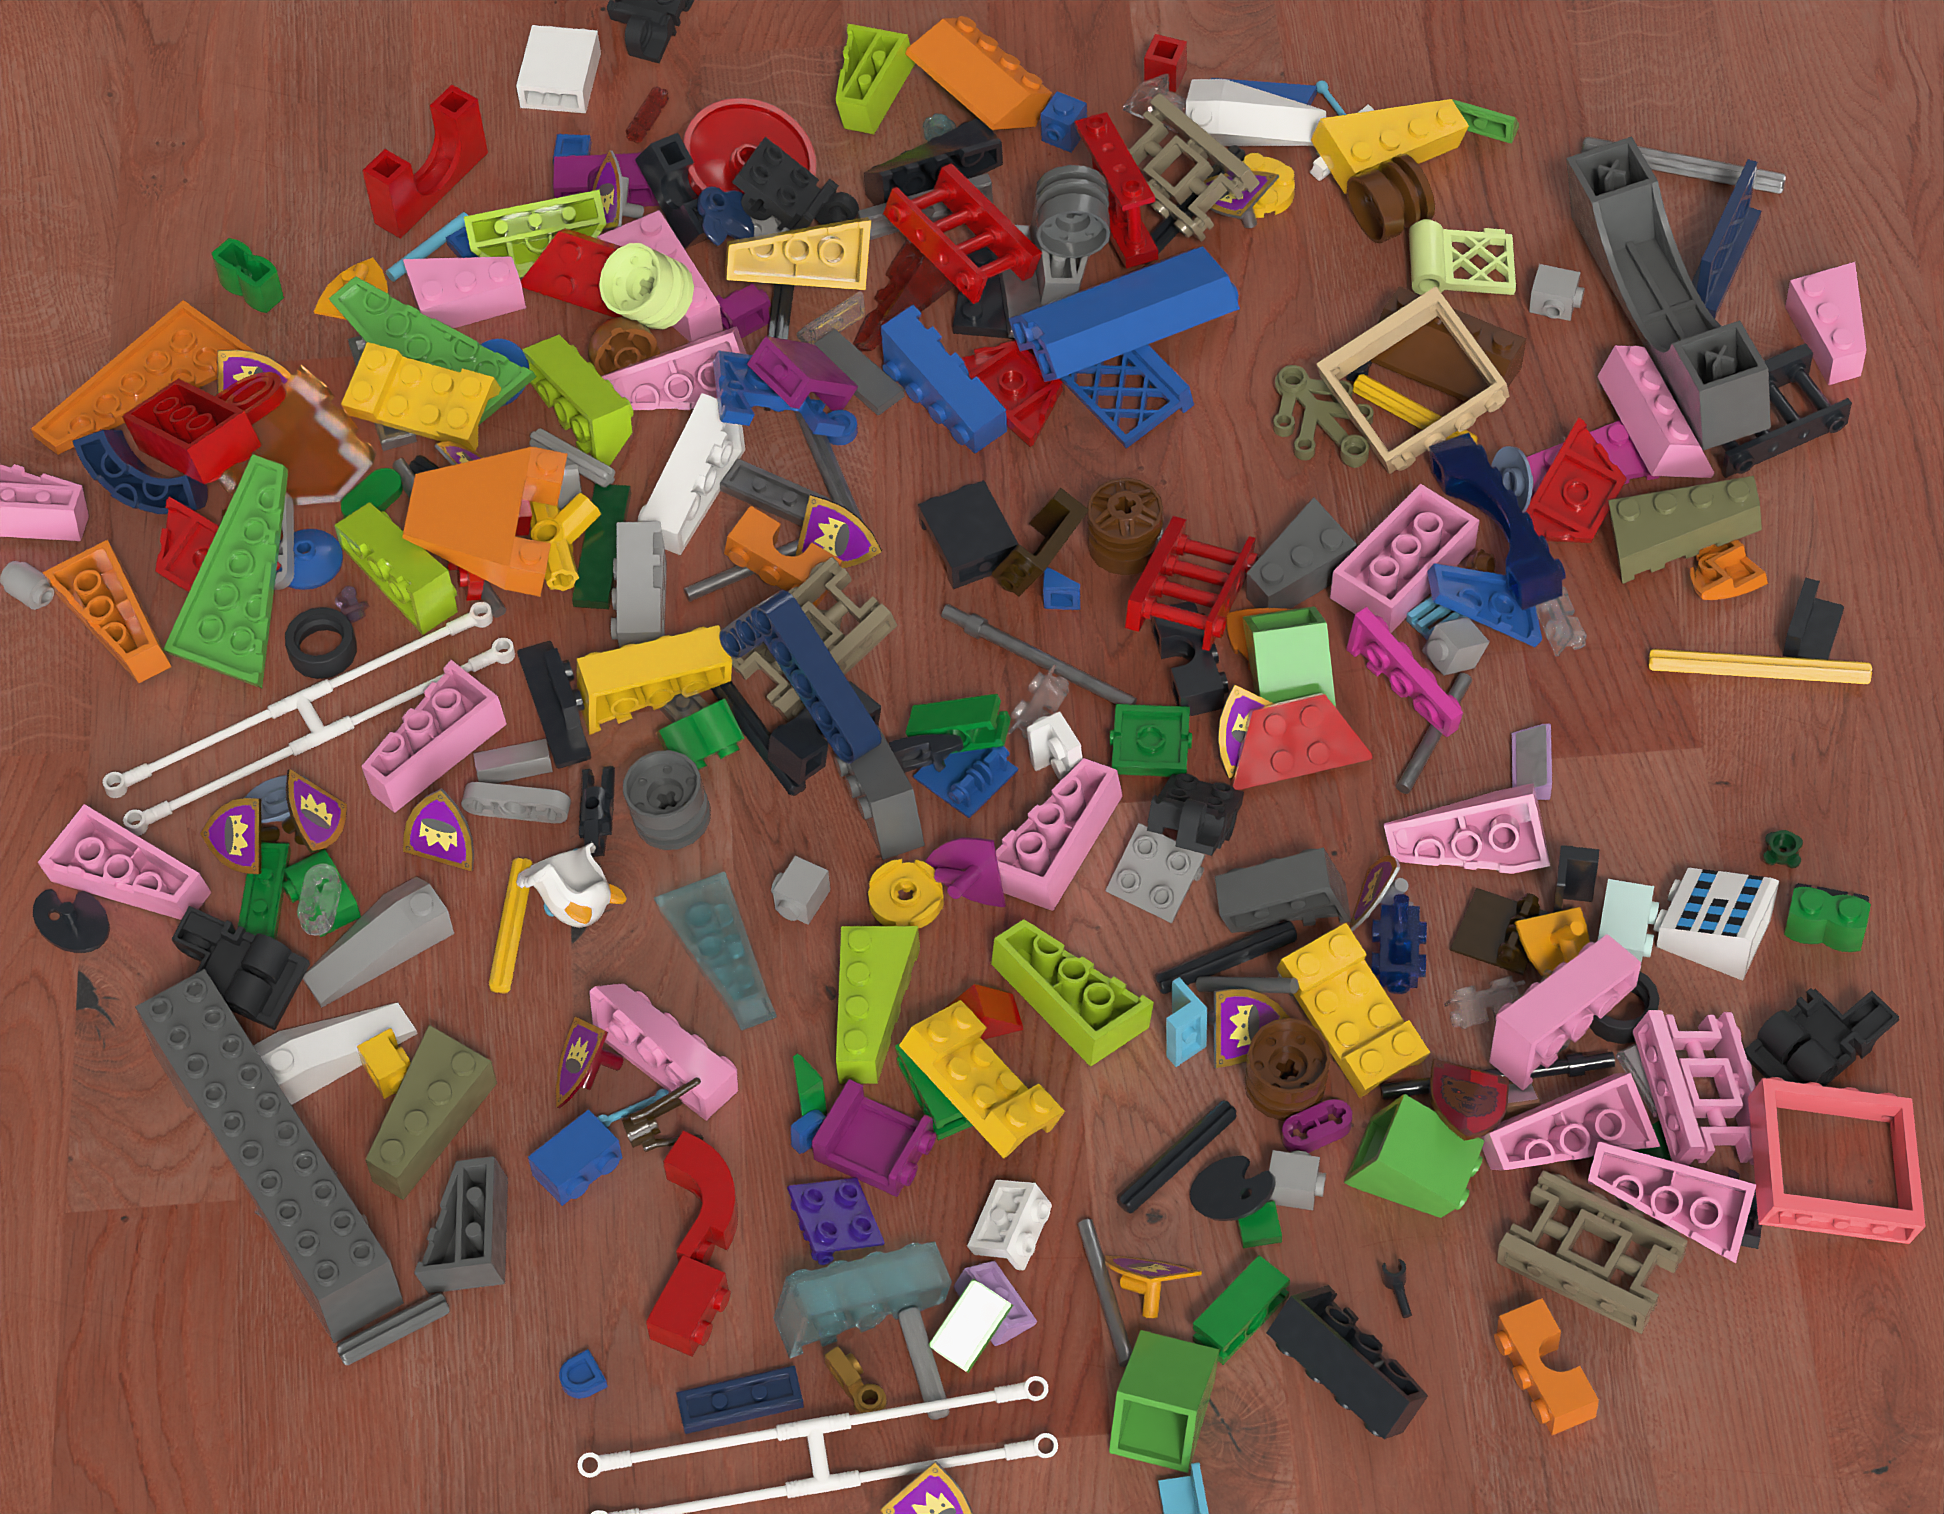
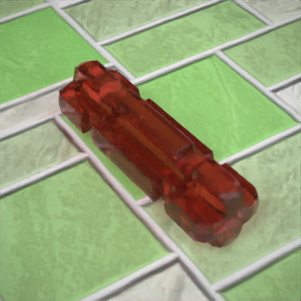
M658 86L652 88L647 96L648 98L645 99L634 116V121H631L626 129V138L629 141H634L638 144L644 140L647 131L651 129L660 115V109H663L669 100L666 89H661Z

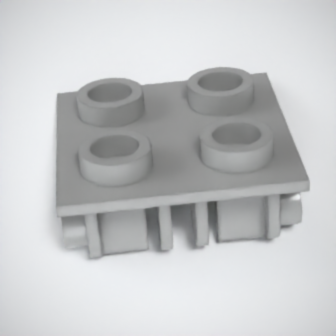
M1138 823L1105 891L1173 923L1193 880L1199 881L1203 875L1204 868L1201 867V864L1206 855L1175 847V840L1163 834L1147 831L1148 827Z

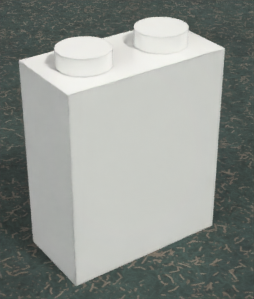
M532 25L516 84L520 108L586 113L601 55L598 31Z

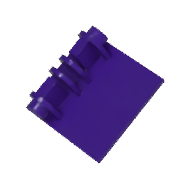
M857 1178L790 1185L787 1187L792 1199L791 1209L796 1211L800 1221L798 1224L799 1228L804 1231V1240L810 1242L811 1257L813 1260L818 1261L819 1265H826L832 1262L834 1259L832 1254L835 1251L885 1244Z

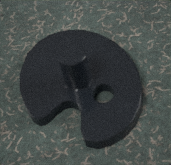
M49 889L40 893L35 899L33 905L35 925L41 935L55 947L73 953H87L100 948L108 939L110 924L107 913L100 902L89 893L80 891L77 893L73 903H61L56 892ZM54 912L60 915L59 919L55 921L49 918L50 914Z
M1232 1156L1223 1158L1212 1163L1198 1174L1191 1186L1190 1200L1193 1207L1207 1218L1216 1221L1242 1219L1257 1212L1270 1200L1275 1190V1176L1270 1171H1264L1252 1178L1245 1179L1246 1170L1250 1165V1160L1247 1157Z

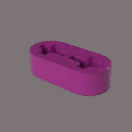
M1331 1099L1292 1115L1283 1124V1146L1289 1152L1303 1151L1309 1153L1343 1138L1351 1130L1353 1114L1351 1107L1342 1100ZM1333 1114L1336 1118L1341 1117V1124L1336 1125L1333 1120L1328 1121V1115ZM1298 1129L1300 1133H1306V1139L1301 1140L1299 1136L1293 1137V1130Z

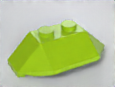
M599 190L464 217L471 252L478 257H512L519 278L525 276L558 231L566 228L597 238L606 225Z

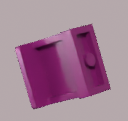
M765 336L747 363L792 408L799 409L809 393L814 392L832 411L843 410L859 387L815 344Z
M849 1079L812 1140L814 1160L898 1197L904 1185L910 1186L918 1170L917 1163L922 1154L928 1155L936 1140V1133L933 1130L932 1117L924 1115L921 1121H918L864 1097L863 1085Z

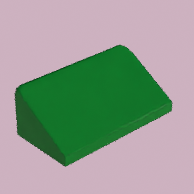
M797 1053L793 1056L801 1115L803 1117L812 1110H820L827 1117L823 1078Z

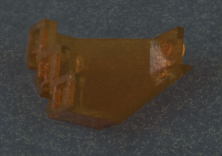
M300 365L284 383L287 394L283 402L271 413L252 425L262 444L252 454L282 464L288 469L286 492L292 497L293 505L339 502L373 465L376 451L370 443H362L355 436L359 428L345 410L338 409L331 403L335 397L331 390ZM251 457L244 462L236 463L224 471L223 476L217 480L230 494L234 495Z

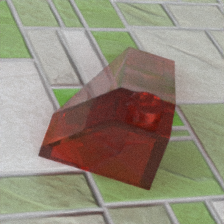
M909 239L905 241L888 267L885 275L890 280L884 289H879L874 297V300L878 302L877 308L865 316L855 337L853 345L861 352L872 351L882 343L881 326L913 304L922 312L951 288L955 287Z

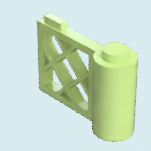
M1430 219L1420 220L1410 227L1411 282L1415 293L1423 295L1436 286L1440 292L1453 290L1514 295L1516 280L1512 234H1505L1504 229L1484 228L1483 232L1443 229L1441 224ZM1452 242L1465 243L1471 249L1462 255L1452 247ZM1488 245L1504 246V253L1496 258L1485 248ZM1476 254L1489 263L1482 270L1469 261ZM1461 266L1472 277L1470 279H1455L1453 272ZM1496 269L1506 277V282L1493 281L1487 274Z

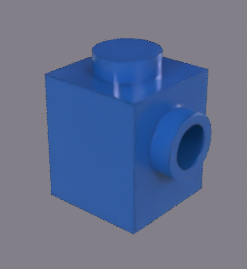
M1057 91L1041 113L1042 141L1072 153L1081 140L1074 121L1087 118V103Z

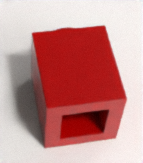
M1155 34L1144 57V85L1176 93L1187 70V41Z

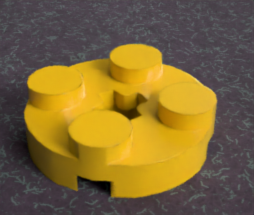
M1259 153L1246 155L1242 162L1251 171L1279 174V178L1253 206L1256 218H1264V213H1271L1275 211V215L1282 213L1291 205L1294 199L1295 182L1293 169L1279 160L1263 157Z
M902 859L892 860L878 868L871 877L868 891L870 911L876 920L884 926H918V929L931 923L944 906L942 883H938L934 879L936 870L923 861L915 860V863H902ZM903 890L907 893L913 890V898L901 900L899 899L898 891Z

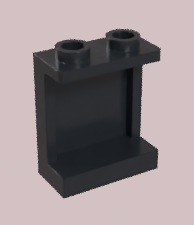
M984 480L975 484L964 485L956 491L940 497L929 498L927 501L918 504L919 524L923 530H928L947 566V578L953 590L991 576L995 568L1019 545Z

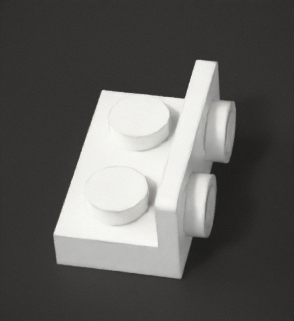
M1060 711L1051 716H1043L1027 727L1031 764L1035 771L1052 765L1055 774L1061 780L1083 759L1081 744Z
M996 1180L967 1247L974 1255L1007 1258L1016 1270H1025L1031 1255L1035 1251L1036 1242L1042 1228L1049 1218L1052 1207L1051 1202L1036 1183Z

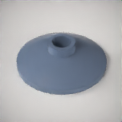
M1506 446L1501 448L1493 459L1490 470V490L1493 502L1500 514L1509 519L1518 518L1525 513L1530 504L1533 476L1524 453L1515 446Z
M287 775L275 777L261 783L244 797L261 798V823L280 822L290 817L286 800Z

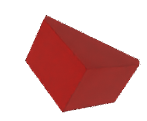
M974 984L943 1008L945 1009L961 1000L987 1027L980 1037L982 1040L1023 1030L1014 995L1008 992Z

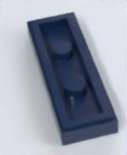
M795 1365L676 1392L685 1434L804 1408Z

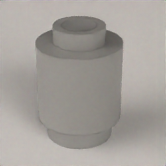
M12 561L1 573L0 583L4 586L5 592L29 608L39 609L48 605L53 599L54 589L50 586L44 574L27 562Z

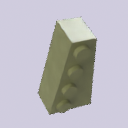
M1754 476L1608 500L1622 584L1634 580V575L1650 569L1652 573L1665 568V563L1685 556L1686 559L1699 554V550L1713 544L1719 547L1762 530L1760 501Z
M431 1025L428 1026L365 1159L372 1182L402 1200L407 1197L496 1086L497 1081L491 1060Z

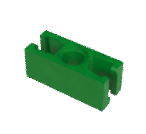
M998 694L912 706L906 735L907 737L928 734L958 735L961 737L964 745L960 752L1005 746L1011 717L1007 711H1000L998 715L1001 703Z
M900 1043L895 1045V1050L898 1054L896 1058L897 1065L923 1114L932 1117L933 1130L936 1133L937 1140L939 1141L973 1126L899 1046Z
M1259 1255L1193 1322V1330L1196 1332L1193 1335V1341L1199 1345L1219 1349L1218 1362L1224 1365L1289 1298V1291L1286 1288L1290 1285V1279Z

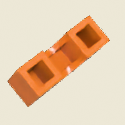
M752 506L748 508L727 536L724 554L735 565L750 569L758 574L765 583L772 586L776 585L785 591H790L792 588L802 585L809 578L810 572L816 565L826 562L831 557L839 563L840 567L842 565L841 559L812 542L805 552L798 556H785L779 553L774 546L778 542L781 523ZM826 590L817 600H815L812 603L816 608L827 595L828 591Z
M1543 1298L1500 1315L1494 1340L1499 1352L1503 1356L1508 1355L1514 1365L1512 1371L1517 1385L1521 1390L1527 1389L1532 1398L1531 1407L1535 1418L1539 1424L1545 1423L1553 1436L1595 1418L1599 1399L1581 1366L1565 1372H1557L1547 1368L1542 1363L1541 1358L1544 1355L1558 1350L1561 1330Z

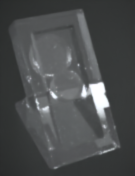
M1163 74L1139 83L1123 105V111L1145 119L1143 114L1154 109L1150 103L1151 100L1158 93H1161L1186 114V98L1169 91V75ZM1164 120L1162 121V123H1163V125L1166 127V129H1169V130H1171V131H1173V132L1178 133L1175 129H1173V128H1172L1169 124H1167Z

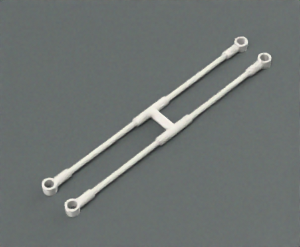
M477 602L471 606L469 613L446 623L445 627L336 678L331 680L325 679L311 687L305 688L281 701L269 705L265 711L148 765L144 763L122 774L119 772L108 773L103 778L106 794L111 798L122 797L127 792L129 786L151 777L153 772L271 717L275 719L298 709L311 733L290 742L288 747L173 801H164L143 812L140 810H130L123 818L125 828L137 836L142 835L148 829L149 824L171 815L173 810L292 754L297 756L304 751L310 750L354 729V725L423 694L432 681L437 683L444 674L352 717L346 716L327 726L323 725L311 704L312 701L333 692V688L449 634L454 636L473 626L487 627L493 621L491 607L486 602ZM480 613H486L484 616H477ZM499 638L494 641L491 649L468 659V663L460 667L468 673L470 671L476 672L495 662L501 664L509 663L515 657L513 642L508 638ZM502 649H508L506 652H499ZM114 783H120L116 787H110ZM134 821H140V823L136 825H131V823Z
M1033 1376L1022 1383L995 1387L994 1391L854 1415L842 1413L778 1424L773 1429L630 1453V1450L603 1455L586 1453L580 1457L578 1469L585 1477H595L602 1471L631 1467L632 1463L776 1438L782 1441L807 1436L814 1476L812 1478L786 1482L784 1486L645 1510L633 1508L619 1512L607 1513L603 1510H597L591 1513L683 1514L782 1496L794 1498L861 1486L863 1482L921 1473L935 1461L943 1468H950L1006 1458L1007 1461L1037 1455L1042 1458H1049L1057 1452L1058 1442L1053 1435L1043 1433L1033 1440L1005 1444L1004 1448L860 1473L858 1470L830 1474L823 1433L851 1429V1425L991 1401L1003 1403L1027 1398L1032 1401H1039L1047 1395L1048 1384L1043 1378ZM1032 1381H1039L1043 1385V1392L1038 1397L1032 1396L1028 1391V1386ZM1042 1438H1049L1053 1443V1449L1048 1454L1041 1453L1038 1449V1443ZM588 1457H593L598 1462V1468L593 1473H587L583 1469V1462Z

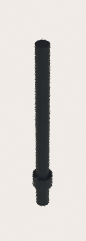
M1582 1052L1565 1054L1564 1059H1557L1547 1069L1540 1065L1531 1073L1530 1077L1534 1079L1567 1074L1570 1078L1584 1076L1585 1071L1615 1067L1614 1053L1607 1052L1583 1056ZM1497 1068L1481 1070L1505 1076ZM1430 1077L1381 1084L1382 1099L1399 1098L1404 1094L1408 1096L1427 1094L1430 1088Z

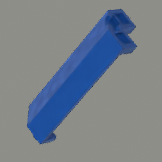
M1202 246L1008 318L1019 351L1033 348L1044 382L1059 379L1240 309L1236 286L1230 281L1228 274Z

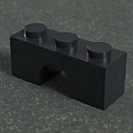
M675 133L651 143L635 161L676 237L684 249L708 240L709 238L702 227L703 217L697 209L699 196L693 191L688 179V170L694 161L680 135Z
M1183 602L1170 605L1198 613L1195 603ZM1152 617V633L1161 660L1171 657H1183L1190 661L1186 665L1171 668V690L1176 706L1190 707V716L1223 709L1224 694L1229 693L1228 681L1224 671L1218 672L1216 664L1219 663V657L1215 643H1213L1210 651L1202 649L1205 630Z
M849 681L871 718L879 726L881 705ZM804 708L796 718L787 724H781L776 727L769 738L768 760L798 785L826 767L829 744L824 739L825 736L807 708Z

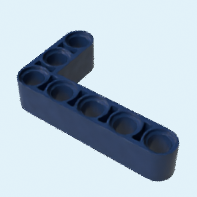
M778 591L749 609L720 631L719 639L723 649L729 656L735 659L741 658L763 643L766 644L828 743L843 762L853 763L881 744L882 738L877 725L804 611L788 591Z

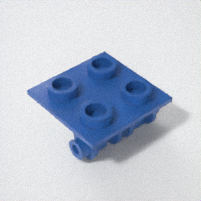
M1004 746L950 753L944 760L946 767L941 772L936 771L934 764L922 767L913 778L967 818H970L1018 771V768L1007 761V757L1010 755L1009 751Z

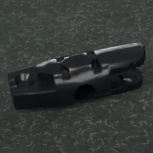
M613 766L603 767L601 787L594 786L595 779L591 769L582 770L579 836L584 838V846L590 843L595 845L596 849L594 853H591L592 857L605 856L607 835H612L615 767Z

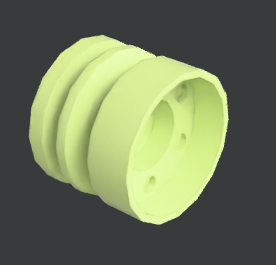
M629 243L618 248L607 259L601 271L599 283L602 300L610 310L631 320H637L651 329H666L675 325L686 314L692 303L694 292L692 274L683 263L642 243Z

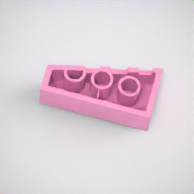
M452 660L443 668L445 674L437 683L432 681L424 691L425 698L415 710L410 708L402 717L404 723L395 733L390 732L361 766L371 794L394 813L507 725L498 696Z
M85 804L38 861V864L51 882L182 920L189 906L198 910L211 894L210 889L198 872Z
M1608 934L1596 943H1588L1582 948L1577 957L1569 963L1563 962L1559 964L1551 976L1541 983L1536 982L1526 990L1524 996L1513 1004L1511 1002L1505 1004L1498 1011L1495 1017L1496 1026L1489 1062L1522 1091L1525 1090L1533 1082L1530 1075L1537 1067L1542 1065L1547 1069L1558 1059L1556 1053L1569 1038L1574 1043L1578 1041L1591 1025L1594 1015L1601 1019L1637 986L1641 961Z

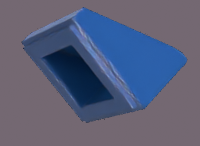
M1047 567L1044 571L1043 584L1044 608L1080 610V584Z

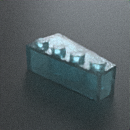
M725 871L653 898L663 920L741 1031L777 1018L736 896Z
M935 1241L926 1244L911 1243L900 1250L888 1253L878 1251L862 1259L850 1262L839 1260L824 1268L812 1271L801 1269L793 1272L785 1278L773 1319L790 1359L803 1354L801 1346L819 1340L823 1347L837 1342L836 1335L845 1330L857 1327L861 1333L875 1328V1325L882 1322L889 1314H892L893 1318L897 1320L899 1319V1313L904 1309L916 1307L922 1311L944 1303L952 1280Z

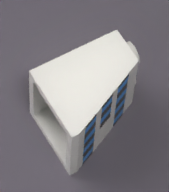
M1688 868L1682 881L1675 879L1671 887L1668 901L1672 903L1668 911L1661 909L1654 925V930L1659 932L1656 947L1743 981L1771 921L1779 880L1762 876Z

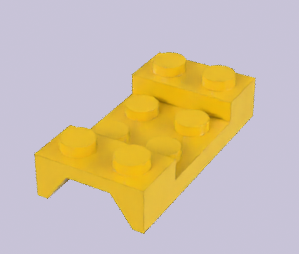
M367 342L341 405L349 416L441 442L452 441L476 451L478 447V424L488 400L499 395L501 387L492 376L463 368L461 372L403 357L398 350Z
M1344 923L1282 958L1276 969L1282 978H1296L1298 980L1299 988L1293 994L1312 1025L1322 1033L1328 1042L1330 1053L1359 1098H1361L1398 1072L1409 1066L1419 1065L1424 1062L1430 1051L1410 1020L1404 1022L1364 960L1367 956L1366 952L1347 923Z
M960 1000L913 1025L899 1046L992 1147L1005 1158L1031 1134L1040 1129H1043L1046 1133L1050 1132L1065 1111L1040 1084L1028 1089L980 1038L987 1027Z

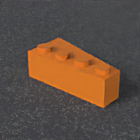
M108 539L42 572L56 595L138 683L172 667L133 585Z

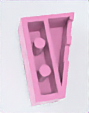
M15 464L12 468L0 465V537L81 541L89 518L82 485L44 473L41 477L26 473L24 467Z

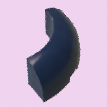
M101 430L73 440L76 452L90 476L94 480H98L111 493L110 496L125 505L155 514H168V509L165 506L170 496L193 511L206 506L208 500L207 484L204 485L187 475L177 478L168 477L147 467L133 453L122 430Z

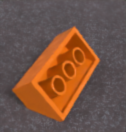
M965 16L943 18L907 48L905 54L992 130L1036 127L1041 113L1052 94L1042 84L1041 78L1026 71L1016 57L1004 52L994 38L983 34L976 28V23Z

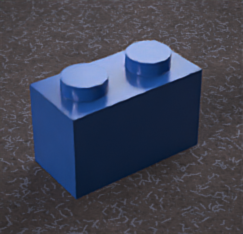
M589 1109L528 1156L532 1176L561 1206L570 1199H577L582 1196L588 1189L589 1184L601 1175L611 1173L622 1159L619 1140Z

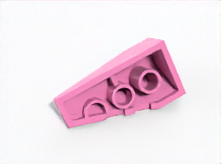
M736 326L601 377L604 380H609L614 390L622 398L626 397L629 400L633 410H690L695 408L702 393L717 398L713 366L717 352L726 351L746 354Z
M1534 783L1491 792L1384 823L1390 853L1399 862L1438 866L1439 864L1461 866L1464 869L1476 870L1477 868L1499 870L1500 873L1509 874L1550 866Z

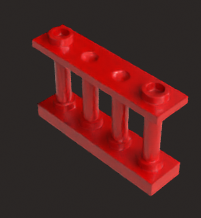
M1104 112L1074 121L1076 130L1092 156V169L1097 170L1106 179L1109 190V239L1127 269L1158 260V248L1141 219L1140 207L1155 202V195L1108 113Z
M952 163L941 168L932 191L912 200L898 187L893 188L883 215L973 304L979 302L987 280L999 273L1011 269L1022 281L1033 277L1043 253ZM943 202L953 212L949 216L932 222L921 210ZM965 224L976 236L955 245L944 233ZM987 246L999 258L978 268L967 255Z
M1173 516L1128 599L1125 628L1139 632L1146 618L1150 620L1152 617L1161 618L1205 630L1202 649L1210 651L1215 639L1223 637L1227 624V615L1247 577V572L1259 560V554L1254 553L1256 538L1249 536L1241 553L1191 540L1190 535L1185 534L1187 519ZM1187 553L1232 565L1233 568L1230 573L1181 561L1179 560V555L1185 556ZM1177 574L1223 588L1218 595L1168 581V576L1174 577ZM1166 595L1212 609L1209 615L1206 616L1158 603L1157 597L1163 598Z

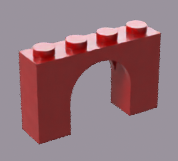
M452 84L430 104L435 130L434 143L425 163L414 175L411 163L387 149H384L362 170L374 223L400 239L488 154L478 99Z

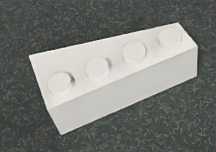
M701 394L647 505L642 507L638 516V522L660 521L665 550L678 555L682 554L719 494L720 482L735 461L740 459L746 450L743 426L720 421L717 398Z

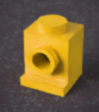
M389 1028L357 1046L363 1067L384 1099L397 1094L407 1069L411 1064L404 1049L398 1047L393 1030Z

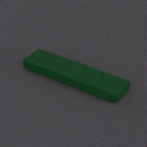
M595 483L592 503L599 509L601 515L585 532L578 567L579 579L575 582L572 597L573 607L609 610L612 588L615 581L613 560L617 558V522H626L632 494L630 486L609 484L607 487H602Z

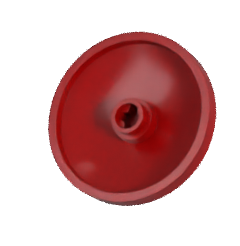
M748 98L725 99L708 105L691 120L682 140L694 161L689 167L688 179L693 191L698 196L708 187H717L724 192L736 190L745 194L732 181L765 137L779 146L785 153L815 176L816 156L814 148L804 129L790 115L771 104Z

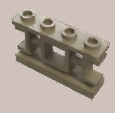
M1158 93L1150 102L1154 109L1143 114L1151 128L1128 150L1137 166L1148 154L1153 157L1143 171L1150 179L1147 183L1155 195V202L1151 204L1155 211L1164 219L1169 215L1175 219L1174 226L1185 237L1189 238L1193 235L1202 242L1206 238L1203 233L1205 229L1208 228L1210 230L1214 226L1211 219L1205 213L1226 191L1239 200L1243 196L1242 191L1244 189L1251 193L1260 182L1246 164L1161 93ZM1164 120L1188 142L1185 143L1175 135L1164 148L1161 147L1159 143L1169 133L1162 121ZM1183 153L1196 165L1173 187L1160 175ZM1206 159L1212 160L1231 176L1233 180H1229L1224 174L1220 173L1209 186L1206 185L1203 181L1214 171ZM1193 192L1197 194L1198 197L1188 207L1196 219L1193 221L1174 205L1169 198H1173L1181 205Z
M831 557L826 562L816 565L810 572L809 578L802 585L794 587L788 592L796 599L809 621L813 618L831 635L823 643L843 674L846 675L898 625L892 613L882 603L879 604L873 596L859 609L842 592L852 579L849 573L844 568L842 569L839 563ZM827 590L837 603L823 615L812 603ZM849 612L860 624L845 637L835 624ZM765 643L741 658L735 659L731 657L732 668L739 672L745 680L760 668L777 685L766 698L770 705L777 709L787 722L796 718L806 708L793 686L791 687L781 676L784 672L775 660L770 665L759 655L766 647Z
M1542 1171L1537 1186H1534L1531 1192L1530 1203L1544 1211L1532 1232L1514 1223L1512 1224L1509 1233L1506 1232L1499 1244L1497 1263L1642 1334L1649 1322L1650 1314L1657 1306L1659 1294L1645 1288L1644 1285L1656 1265L1675 1273L1678 1264L1682 1262L1685 1256L1688 1241L1670 1227H1660L1645 1220L1643 1215L1635 1210L1623 1209L1610 1203L1605 1196L1598 1192H1588L1573 1185L1563 1175H1552ZM1559 1206L1578 1214L1571 1228L1553 1220ZM1583 1229L1616 1245L1605 1267L1571 1252ZM1544 1233L1562 1242L1556 1256L1537 1247ZM1631 1241L1651 1250L1644 1264L1625 1255ZM1616 1269L1635 1277L1629 1292L1609 1283Z

